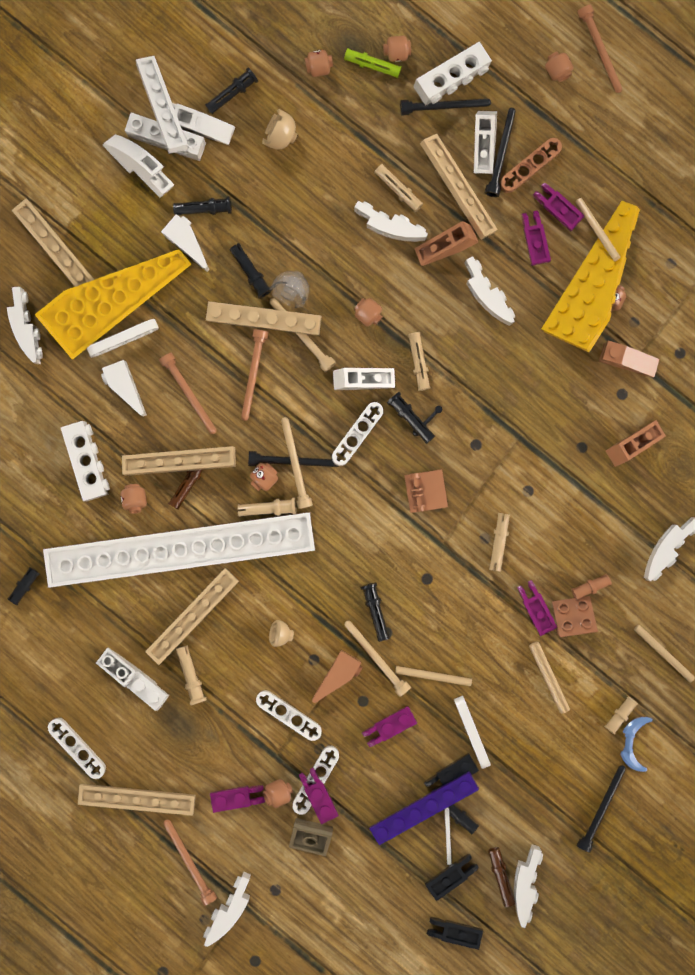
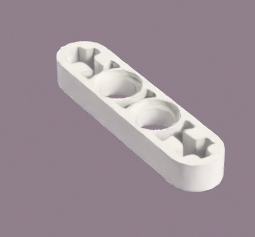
M151 319L87 347V351L91 358L148 335L158 330L159 327L156 320Z
M373 402L366 407L332 454V461L335 465L343 466L349 461L381 418L383 407L379 403ZM377 407L379 415L375 414L371 418L374 423H371L368 418L363 417L364 415L367 417L370 415V408L374 409ZM359 422H366L368 430L365 432L358 429ZM355 437L357 445L354 447L348 446L347 438ZM343 445L347 450L352 452L351 454H349V452L347 451L344 455V458L346 460H340L339 462L336 460V453H342L344 448H341V446Z
M263 690L257 695L256 702L260 708L308 740L315 741L320 738L322 729L318 723L270 691ZM265 695H268V700L273 703L274 699L278 702H276L273 706V709L270 710L269 707L271 705L267 702L265 704H262V699L260 698V696L264 697ZM278 705L286 707L287 712L284 715L276 713ZM296 715L300 716L303 720L299 726L293 725L291 721ZM308 721L309 723L307 724V726L311 729L316 727V732L318 734H313L312 736H310V731L305 728L304 731L300 729H302L305 725V722Z
M464 697L455 698L454 702L481 768L484 769L491 766Z
M55 718L48 725V731L91 778L99 779L106 771L104 762L64 719ZM54 723H60L62 725L60 729L63 731V733L66 730L68 731V733L61 738L60 735H62L63 733L60 730H54ZM68 736L75 738L76 743L74 746L66 744L65 740ZM81 750L88 752L89 757L87 760L79 758L78 754ZM93 758L92 764L95 767L98 765L101 767L99 770L100 774L98 772L93 773L94 767L91 764L88 767L85 764L89 763Z
M334 746L325 747L313 766L315 770L320 766L326 769V774L323 777H319L323 783H325L339 759V751ZM332 750L334 751L335 758H330L328 764L331 766L328 767L326 763L320 761L322 759L325 762L327 759L326 752H331ZM309 773V775L307 776L308 783H315L314 779ZM303 785L293 801V810L300 815L307 813L311 807V803L307 798L304 804L306 808L298 809L297 802H301L304 798L301 793L308 797Z

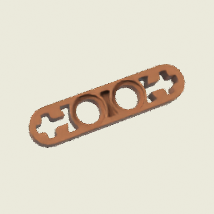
M557 138L548 139L504 175L500 182L501 190L505 193H512L553 160L562 149L560 140ZM550 144L552 146L555 144L557 146L556 149L551 150L548 153V155H546L545 152L549 149ZM535 155H541L543 157V163H534L533 157ZM526 167L529 170V174L521 176L518 173V169ZM514 173L517 179L512 183V188L510 186L506 187L505 180L511 181L514 178Z

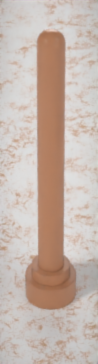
M592 5L584 6L577 11L579 18L586 22L616 93H620L622 86L594 23Z
M253 330L252 337H254L255 346L241 415L243 421L249 419L262 345L268 339L269 332L263 330Z
M172 352L166 354L159 359L162 367L170 370L209 433L215 434V426L175 366L176 358Z
M165 820L163 824L201 891L200 899L203 905L206 906L218 898L214 890L211 891L206 886L171 821Z

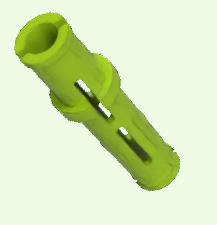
M347 48L344 57L345 61L358 64L361 68L367 67L396 78L399 77L402 67L369 56L366 52L360 53Z

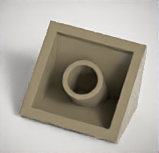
M295 818L289 848L326 856L332 838L333 826Z

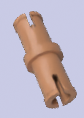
M604 574L594 580H587L585 584L572 588L571 591L574 598L578 600L588 594H596L598 590L610 586L612 583L609 576Z

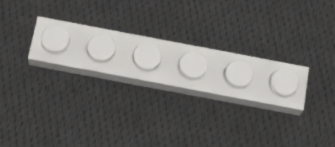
M155 56L136 59L137 69L168 153L188 150V144Z

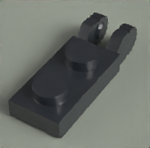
M468 753L436 772L424 784L426 787L431 786L440 779L442 785L431 791L433 792L467 772L473 775L479 769Z
M470 854L465 855L458 862H454L425 883V886L436 901L462 884L479 869L477 864L471 865L464 872L461 869L463 865L472 859Z
M436 917L430 918L429 922L431 924L444 928L443 932L428 929L426 933L428 936L441 939L444 942L479 950L483 935L482 928L449 920L444 921Z

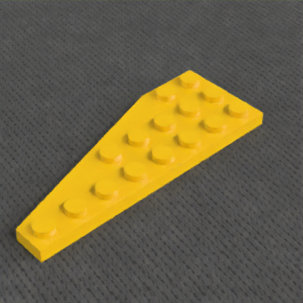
M621 201L603 230L620 255V259L613 261L598 238L541 328L543 332L587 352L591 351L611 318L612 313L610 311L612 304L615 303L616 289L620 285L627 259L625 257L626 252L630 248L631 234L635 229L640 211L637 206Z
M180 249L67 289L38 311L35 316L73 360L188 268L191 263Z

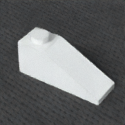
M478 111L476 114L474 173L493 174L497 111Z
M176 214L161 232L182 252L208 272L209 267L190 226L192 223L186 217L182 216L180 218Z
M122 360L103 367L104 373L101 376L105 385L108 384L112 390L141 416H146L147 414L127 362Z
M342 368L333 371L334 390L395 388L394 368Z

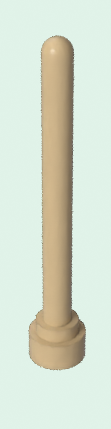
M275 298L270 299V304L275 310L286 311ZM296 333L319 359L320 368L324 372H327L336 364L332 357L323 354L307 334Z
M284 417L281 422L299 494L296 503L298 509L306 508L313 505L312 499L309 498L305 491L289 419Z
M346 621L344 625L395 685L396 694L399 697L404 695L411 686L403 680L400 681L353 623Z

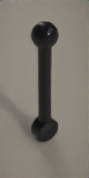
M436 406L435 411L423 423L427 425L437 413L442 412V407ZM413 430V432H412L413 435H414V436H419V435Z

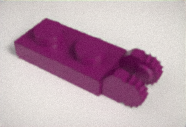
M543 183L541 188L551 197L547 200L537 191H535L533 197L567 229L572 231L585 216L558 191Z
M538 210L533 211L534 226L529 225L528 215L523 213L521 216L524 227L523 231L531 266L551 262L544 226L541 224Z
M532 580L528 581V587L534 596L527 598L522 586L517 587L539 636H542L556 629L557 625L543 597L538 593Z
M406 706L374 723L372 727L363 731L362 735L364 737L369 736L378 730L380 736L367 743L369 747H372L416 725L417 721L409 706Z
M313 767L310 769V774L315 783L309 785L304 773L299 774V777L320 823L323 824L338 817L339 814L323 781L320 780Z
M263 785L243 786L210 792L213 813L264 803V797L250 798V793L264 790Z

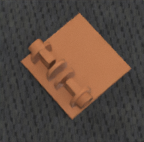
M442 469L404 475L410 513L448 507Z
M590 596L582 597L578 600L572 598L552 601L557 623L556 631L559 637L598 632Z

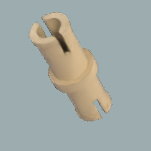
M627 697L621 707L614 711V716L604 727L615 734L622 723L629 719V714L638 703L632 698Z

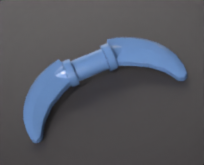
M636 718L630 721L623 730L626 740L625 748L621 751V757L626 765L633 770L647 771V768L643 767L636 760L632 748L636 732L646 723L652 722V718Z

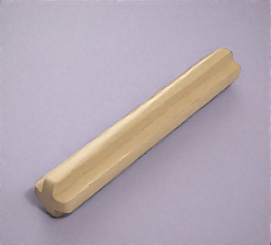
M534 642L530 644V650L561 714L570 710L540 643Z

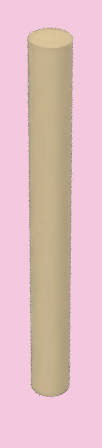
M577 199L575 203L613 261L620 259V255L583 199Z
M640 625L634 628V631L690 683L695 679V676Z
M396 666L395 674L471 686L472 679L400 666Z

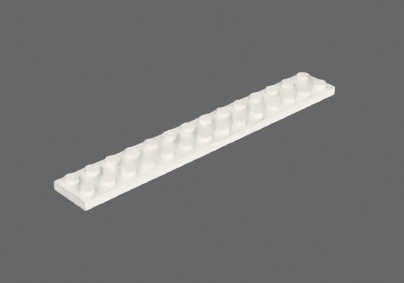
M309 512L43 549L49 588L315 551Z

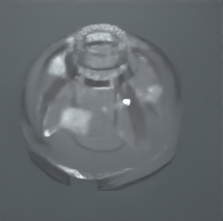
M298 271L282 272L276 277L270 287V290L273 289V296L278 301L290 306V303L296 304L295 308L303 307L310 293L307 280Z

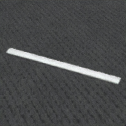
M446 808L447 865H451L449 808Z

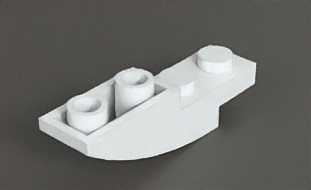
M172 103L181 128L229 145L235 126L197 110Z
M115 134L103 144L106 150L129 173L134 171L159 198L174 186L161 171L164 166L134 142Z
M358 201L354 207V212L369 220L367 222L368 229L385 237L416 242L425 241L428 236L424 227L418 224L416 226L411 224L410 220L404 215L400 214L398 216L395 214L392 220H390L386 213L382 211L378 213L373 210L371 204L365 201L363 203Z
M474 257L467 259L465 265L472 278L466 284L482 307L496 319L508 326L513 324L515 314L511 307H507L505 303L507 299L503 291H499L498 287L490 290L491 284L487 277H483L480 262L478 260L475 261Z
M12 287L14 307H7L12 331L26 356L33 363L41 364L40 359L43 358V353L38 345L40 331L35 325L28 324L31 321L30 312L26 308V303L29 301L28 294L21 287Z
M691 517L680 528L678 525H671L662 535L649 557L644 574L645 580H657L663 574L661 571L665 567L669 568L676 562L675 558L678 556V553L674 548H680L685 543L684 539L688 535L692 536L695 534V517Z
M107 648L96 662L97 665L122 686L129 688L155 711H158L169 697L154 680L110 648Z
M533 844L531 845L526 862L518 860L514 879L515 908L523 928H526V924L530 923L533 912L531 909L533 904L537 903L539 895L535 886L531 885V883L534 884L536 881L537 872L535 871L537 864L540 865L542 862L543 854L540 847Z
M243 872L242 877L238 876L233 886L236 888L234 895H229L226 902L227 906L221 904L219 910L215 908L211 920L214 922L211 927L207 926L203 936L206 939L204 946L208 947L224 936L243 913L250 898V895L244 893L251 874Z

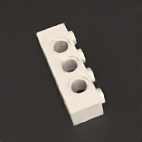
M478 42L417 78L413 87L425 105L431 102L435 104L444 94H452L458 89L459 85H467L473 80L474 76L485 74L489 70L488 67L492 60L481 43ZM465 64H470L473 68H468ZM450 73L456 74L457 78L452 77ZM434 82L440 83L442 87L435 86Z
M131 113L125 128L128 137L167 150L157 121ZM182 130L188 144V150L174 153L200 161L206 145L204 137Z
M80 421L61 427L83 501H90L109 495L107 491L110 490L109 483L102 475L104 467L101 460L98 461L96 455L99 451L96 443L92 442L91 435H93L90 424ZM83 437L85 439V445L79 448L77 446V440ZM88 455L91 458V462L88 466H84L82 460ZM91 474L96 476L94 484L88 482V477Z

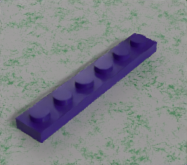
M467 772L370 826L369 829L377 843L381 845L479 790V787L471 773Z

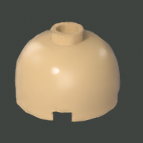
M278 109V115L274 114L266 128L267 140L263 138L262 144L273 149L286 148L289 143L293 144L297 137L295 132L296 124L292 116Z

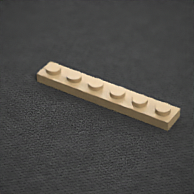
M435 134L424 139L420 145L479 238L482 240L495 233L498 229L439 136Z
M27 198L12 209L13 213L75 287L94 280Z
M209 301L206 321L311 335H319L322 318L320 315Z
M234 446L122 456V475L125 476L236 467Z
M225 568L145 652L160 665L231 591L239 580Z
M80 784L78 805L193 816L196 795Z

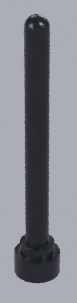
M400 100L401 116H406L409 113H413V111L487 107L491 105V100L441 101L435 104L431 102L428 105L412 103L409 100Z
M513 107L508 110L492 179L485 188L484 193L490 197H499L500 195L499 179L516 113Z
M249 451L248 466L256 467L260 463L291 465L290 457L262 456L257 451ZM298 457L299 465L339 467L333 463L332 459Z
M620 765L586 835L579 839L576 845L588 853H591L593 849L592 844L594 841L592 839L626 771L625 766Z

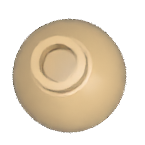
M276 620L271 626L269 641L273 647L282 646L288 641H292L294 632L289 629L286 623Z

